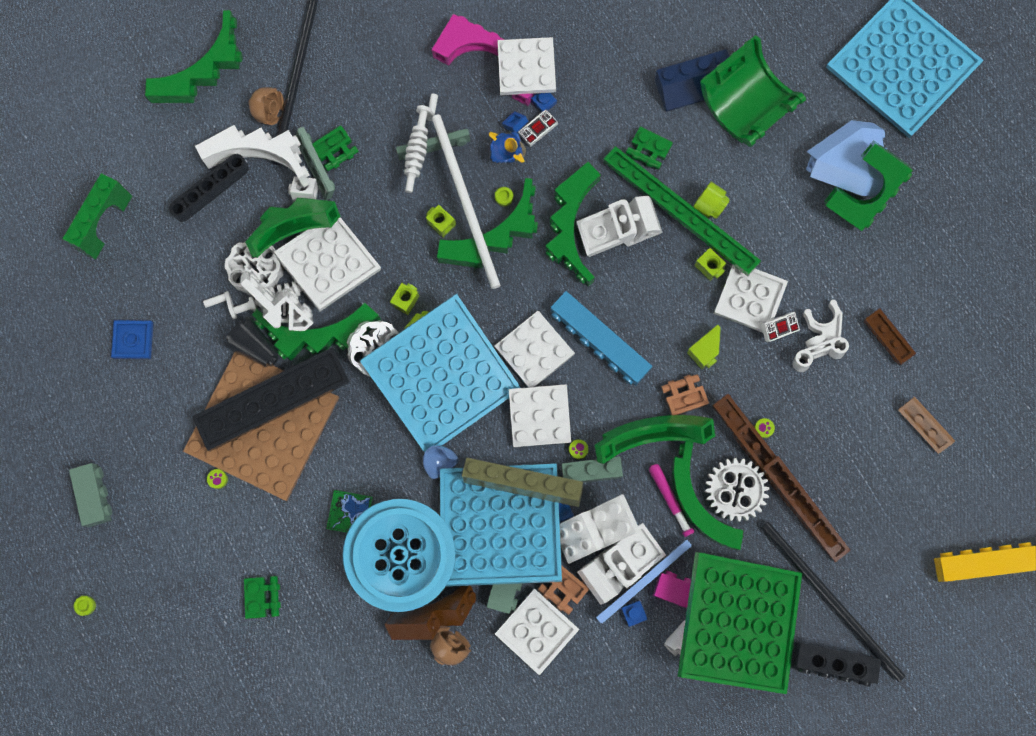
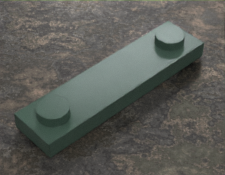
M304 127L298 128L296 137L301 144L299 148L313 177L316 179L324 199H331L335 191V185L329 179L312 145L310 134L306 133Z
M468 129L447 134L451 147L456 145L464 146L467 142H471ZM438 136L427 139V149H425L427 153L442 149ZM407 144L396 148L399 160H405Z

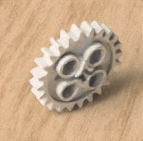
M734 458L731 464L729 459H726L725 466L720 462L718 464L719 469L715 467L712 469L714 475L708 474L711 481H707L705 484L710 486V488L704 492L710 493V496L706 500H712L713 503L709 507L716 506L715 514L721 511L722 519L729 515V521L736 517L737 522H740L741 516H743L744 520L747 521L749 520L748 514L754 518L756 517L754 511L762 512L759 505H766L763 499L769 498V496L764 494V491L769 490V487H764V483L768 480L761 479L764 472L758 474L759 466L752 468V461L745 465V459H741L740 463H738L737 458ZM726 473H730L733 476V483L725 481ZM738 473H741V479L738 484V489L741 492L736 495V505L733 507L732 503L736 493L733 488L737 486ZM745 478L752 480L753 485L751 488L745 486ZM722 492L729 494L730 500L728 503L721 500ZM741 497H746L749 500L747 507L741 505Z

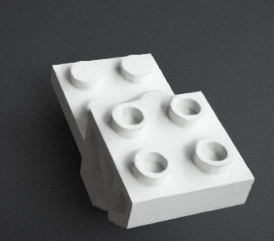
M649 196L635 197L630 203L625 199L610 204L609 208L576 221L586 254L589 257L623 243L629 247L663 233Z
M247 271L241 275L240 284L264 306L263 317L274 328H279L281 323H288L289 330L305 331L313 324L312 310L305 303L301 304L298 300L299 297L292 290L288 291L284 288L273 297L274 294L268 287L263 288L260 285V280L253 273L249 274ZM286 302H287V303H288V304H287L288 315H287V317H282V316H281V314H282L281 305L283 304V316H286Z
M624 494L560 523V546L568 564L640 532Z
M643 523L638 525L640 532L622 539L612 547L605 549L577 572L600 605L618 595L624 586L626 588L631 586L641 578V575L666 556Z

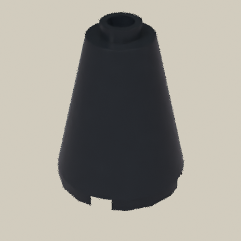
M250 316L245 317L247 321L244 323L239 321L227 335L226 339L229 341L228 343L224 342V345L228 349L264 367L274 366L279 359L277 357L278 352Z

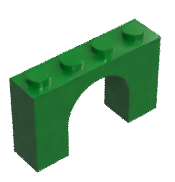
M874 140L861 154V157L883 175V186L880 192L873 198L858 200L848 195L839 187H835L824 200L825 206L861 231L865 227L869 228L871 226L874 216L885 209L886 202L890 197L896 196L899 191L898 187L910 179L912 176L911 172L913 171L910 165Z
M101 173L64 235L63 240L79 252L96 260L105 245L96 235V228L101 215L110 206L124 212L132 195L118 181Z

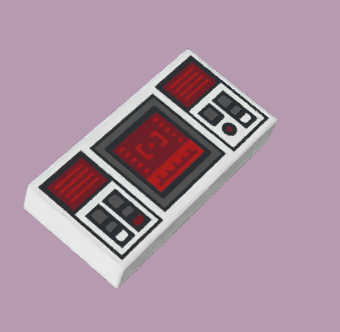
M544 110L523 127L518 134L531 147L556 127L558 122L547 110Z
M795 312L761 323L766 342H771L800 330Z

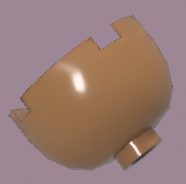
M271 87L257 89L249 99V109L253 118L267 125H274L280 120V117H277L279 110L283 111L284 108L282 93L277 91L276 88Z
M440 626L434 639L431 640L430 648L434 659L439 664L456 665L471 652L469 650L471 645L458 631L455 634L449 631L450 627Z

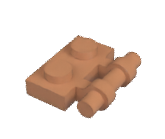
M698 374L693 376L687 375L684 376V379L675 382L672 380L667 382L668 384L661 386L663 393L670 391L672 396L666 398L671 415H680L709 404L703 386L697 388L694 386V383L700 381ZM684 386L688 387V391L679 393L677 390Z
M561 565L562 582H551L552 585L549 588L542 583L538 590L544 594L543 597L546 600L550 599L556 604L558 610H563L569 615L573 608L568 605V602L573 600L578 604L589 588ZM556 588L566 595L563 600L554 593Z

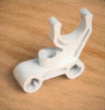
M831 300L828 305L833 312V320L829 323H818L812 317L810 309L804 311L803 317L807 322L808 328L820 335L805 342L807 348L796 354L792 362L793 368L796 371L805 372L810 367L813 359L829 354L833 359H840L847 352L849 343L845 338L841 337L843 313L839 309L836 300ZM804 359L806 363L802 364L799 360Z

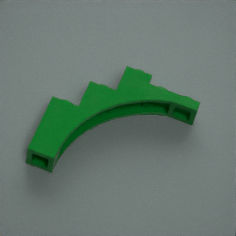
M223 10V23L220 34L211 49L198 62L170 76L146 78L145 96L151 103H194V98L197 96V86H217V79H220L219 69H239L243 56L236 45L234 29L237 28V19L233 16L231 10Z
M589 162L584 164L555 189L554 199L563 207L550 217V227L556 234H559L545 247V254L550 261H555L559 264L564 260V265L570 271L573 270L577 274L576 278L579 282L585 283L588 287L594 282L595 277L582 264L574 240V221L584 197L600 181L601 174Z
M525 178L523 196L510 216L499 226L483 234L488 251L508 254V248H512L513 237L510 236L532 239L533 233H537L538 222H535V215H528L532 214L533 203H530L531 196L535 197L536 186L533 185V179ZM474 238L455 241L440 240L437 254L438 263L483 269V263Z
M366 303L349 317L338 323L318 329H306L305 331L289 330L288 327L284 326L274 328L259 310L252 314L256 318L255 323L261 329L266 327L270 331L268 335L274 341H277L274 346L278 348V354L284 360L288 357L291 361L304 347L313 355L328 350L334 342L343 351L345 349L348 350V337L358 328L359 324L365 321L381 320L380 316ZM366 327L367 331L363 334H368L372 328Z

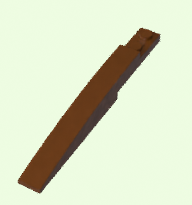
M726 394L712 405L713 409L733 433L734 439L755 466H759L758 470L761 473L764 472L763 476L834 562H837L851 551L780 457L773 453L731 396Z

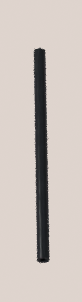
M309 0L277 136L286 132L289 128L318 0ZM271 160L272 164L280 165V163Z
M770 522L765 523L761 527L873 655L877 659H881V664L897 682L903 680L906 675Z

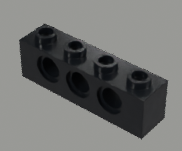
M796 642L793 666L798 667V672L810 674L811 670L817 671L818 676L826 678L836 675L839 676L838 680L851 682V679L859 680L858 684L871 687V683L878 684L881 659ZM815 655L820 657V664L818 666H814L812 663ZM838 659L840 662V668L835 671L832 667V663L834 660ZM855 664H859L860 672L855 675L852 668Z

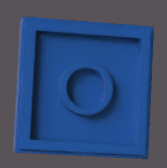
M114 320L111 358L151 359L153 321Z

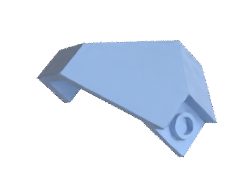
M851 120L807 151L811 158L808 161L806 170L811 173L810 177L861 196L874 197L883 186V175L864 161L861 154L873 140L884 147L883 138H885V132L874 123Z

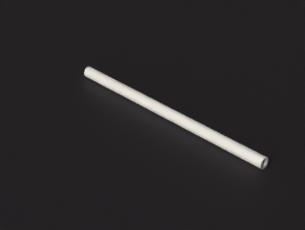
M435 115L432 117V121L491 289H496L501 285L441 115Z

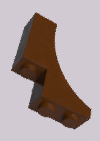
M471 585L460 586L449 596L428 606L410 611L392 612L385 623V627L391 640H433L440 626L463 625L473 604L476 602V594L473 592Z

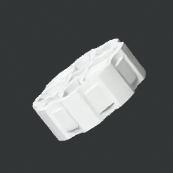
M237 243L231 248V254L225 260V269L227 270L230 283L238 291L252 296L240 283H236L237 278L247 271L249 274L253 273L257 276L263 288H270L272 286L276 288L277 282L283 276L284 267L274 255L275 248L271 246L258 258L252 259L246 243ZM267 253H273L271 258L265 259ZM250 262L257 267L259 273L252 268Z
M380 320L365 321L359 324L358 328L348 337L347 356L349 361L361 373L370 376L362 363L354 360L355 353L362 352L364 358L372 352L374 344L381 346L391 336L397 335L399 332L391 324ZM366 327L373 328L370 331V335L363 334L365 331H367ZM360 337L366 339L369 346L366 345L365 341L359 340Z

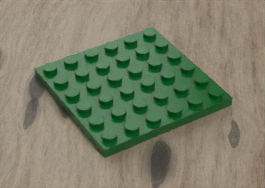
M695 552L677 677L787 694L802 573Z

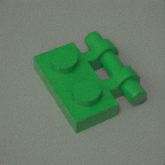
M342 126L337 127L312 143L321 162L327 158L330 162L324 165L327 171L333 168L337 169L340 167L339 164L347 159L351 160L354 158L353 155L359 152L356 146L350 149L347 147V145L352 143V140ZM342 149L344 153L335 158L333 154Z
M640 126L631 145L637 148L635 150L628 147L626 154L632 156V159L636 161L640 160L646 163V166L650 168L654 167L659 170L662 163L656 159L658 157L665 160L673 142ZM642 150L652 154L651 157L641 153Z
M278 576L270 577V585H266L265 577L244 579L245 619L267 617V609H271V617L279 616L281 602H279L278 590H280ZM266 591L271 593V603H266Z

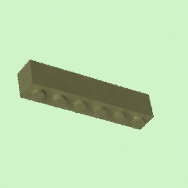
M466 458L462 473L463 482L467 484L576 507L580 505L583 491L582 481Z

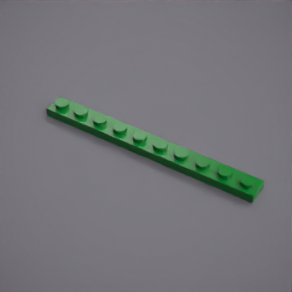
M615 146L603 159L607 166L645 196H649L655 204L746 276H749L760 264L761 260L619 148Z

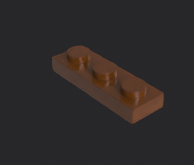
M880 308L863 320L899 366L916 354Z

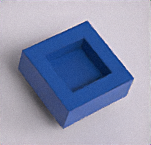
M537 93L531 98L532 103L541 113L544 110L548 111L557 104V100L551 93Z
M514 111L502 124L505 129L511 132H518L528 120L525 115Z
M559 503V523L573 518L574 514L570 505Z
M640 601L621 608L628 627L648 620Z

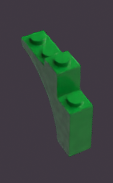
M297 198L288 209L269 207L260 217L261 225L245 243L251 256L258 258L273 244L290 235L310 229L332 228L341 216L335 201Z

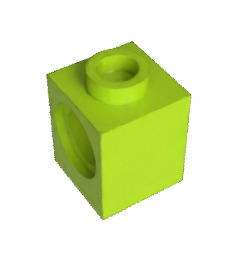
M440 205L436 208L432 207L426 214L427 223L443 238L456 226L455 219ZM438 217L444 218V221L441 223L435 222Z
M709 248L696 261L694 266L711 281L714 277L718 279L725 272L723 268L726 262ZM707 263H714L716 265V268L710 269L707 266Z
M401 283L390 301L392 307L409 315L420 297L417 288L409 283L407 285ZM404 294L411 295L408 301H402L401 297Z

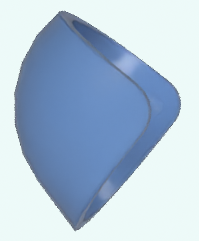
M431 446L423 456L425 471L432 479L440 477V469L454 468L459 462L457 455L451 449L443 446Z

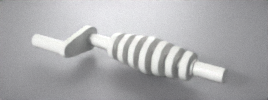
M431 94L429 107L419 105L416 109L419 113L418 124L413 126V133L410 135L408 147H406L407 154L405 155V160L407 161L405 162L406 169L404 174L407 175L405 192L412 193L415 178L419 177V170L422 169V163L425 160L424 157L427 153L425 150L427 149L426 135L428 134L425 122L426 120L432 121V117L435 116L437 94Z
M295 281L292 282L293 286L291 287L289 283H284L288 291L292 290L297 296L301 295L300 292L303 290ZM281 284L277 285V292L273 286L269 288L274 294L273 297L283 290ZM229 291L203 301L206 308L227 301L228 309L233 319H236L237 314L250 309L255 312L258 310V306L261 310L264 307L259 301L254 300L253 296L249 297L247 303L234 307Z

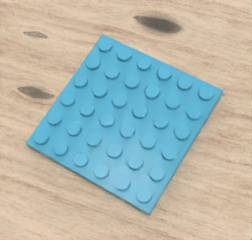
M889 0L827 64L826 68L910 139L983 62V59L912 0Z
M457 294L444 301L360 360L424 452L431 446H442L509 398V389L521 388Z
M557 464L510 466L557 476ZM464 468L440 469V517L448 526L455 546L454 568L446 586L562 582L559 503L464 483L462 479Z

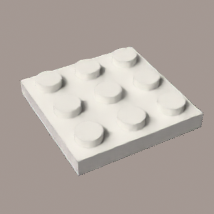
M553 37L498 40L500 95L556 92Z
M732 265L714 314L763 333L761 323L774 319L788 281L754 269L749 276H746Z
M539 311L494 346L527 387H536L575 355Z
M567 384L509 389L513 447L571 443Z
M534 589L495 635L540 675L579 629Z

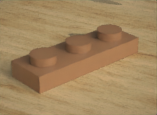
M915 396L898 409L938 454L955 442L951 435Z

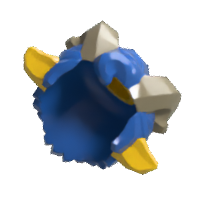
M516 131L500 134L489 132V136L493 139L490 145V158L493 162L510 163L519 161L523 163L525 161L526 148Z

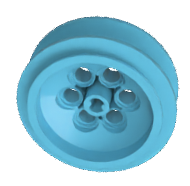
M408 499L383 501L361 513L349 528L343 545V566L351 586L366 602L386 611H410L431 602L447 585L455 563L454 541L444 520L428 506ZM399 528L403 531V537L400 540H395L392 534L395 529ZM414 538L420 541V547L416 550L410 547V542ZM378 539H384L386 542V547L383 550H377L375 547ZM397 549H401V554L403 555L399 560H395L396 556L393 554ZM417 558L420 561V567L413 570L410 567V562L412 559ZM379 559H383L386 562V567L383 570L375 568V563ZM396 569L403 571V577L400 580H395L392 576Z

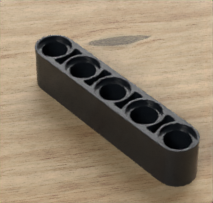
M240 154L231 155L175 199L169 206V212L180 222L187 221L242 178L249 170V165ZM242 162L240 167H235L237 163ZM223 174H227L226 178L220 179ZM213 185L211 190L206 191L208 186ZM194 197H198L195 202H191ZM180 208H183V211L180 214H177V211Z

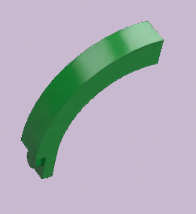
M668 415L624 424L603 434V440L595 444L597 462L604 464L628 449L653 442L689 441L705 444L715 437L714 421L712 418L701 416Z
M684 441L679 446L678 455H681V458L675 457L672 463L673 488L684 515L709 540L729 549L741 550L744 530L732 528L719 522L704 509L697 499L690 478V461L694 442Z

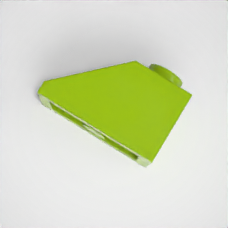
M715 326L687 351V354L701 369L706 366L710 368L717 362L715 358L719 354L720 326Z

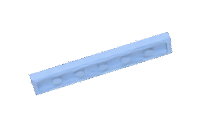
M688 540L683 541L597 615L596 619L600 623L606 621L691 547Z

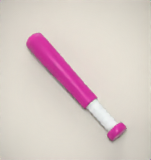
M658 464L650 466L649 472L672 514L676 516L681 525L683 536L687 537L694 533V529L689 527L684 518L682 509Z

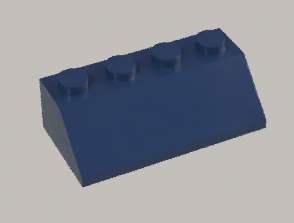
M727 49L656 70L654 80L666 112L705 101L700 81L720 63L729 58Z

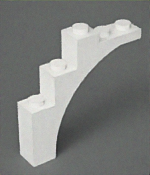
M235 125L195 146L208 169L224 162L233 154H240L243 158L258 157L281 163L296 173L303 187L310 184L307 179L310 176L305 166L301 167L299 165L302 160L299 157L301 151L298 146L301 144L296 135L292 137L289 130L272 139L269 132L265 134L262 128L245 136L242 130L238 131Z

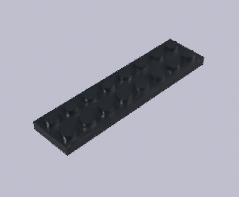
M332 347L192 416L207 451L211 452L350 383Z

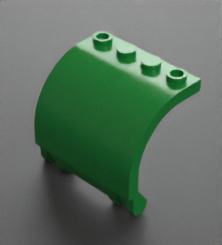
M756 35L746 41L741 48L733 52L729 58L720 63L700 81L704 100L713 116L730 135L749 147H752L757 139L764 137L765 131L786 113L793 112L798 104L806 101L803 93L792 91L773 74L764 59L761 38Z

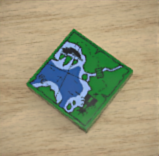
M334 490L326 529L347 533L356 518L372 506L373 497Z

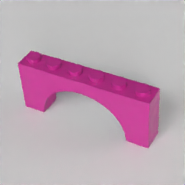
M453 14L432 48L433 58L448 66L455 58L470 51H485L498 56V40L504 39L500 38L495 32L484 30L479 24L474 25L463 16ZM536 93L513 94L512 98L529 106L531 98Z

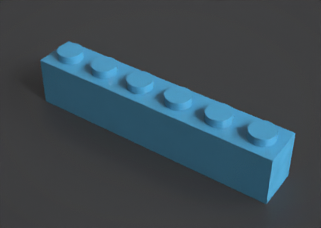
M567 291L551 306V316L557 322L562 321L566 325L567 331L572 335H578L580 342L584 346H590L594 349V354L601 360L604 358L614 372L619 371L623 375L624 381L629 385L634 384L637 386L651 370L652 365Z

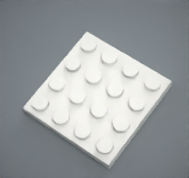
M341 217L332 228L306 230L274 251V255L319 312L381 270L379 264Z

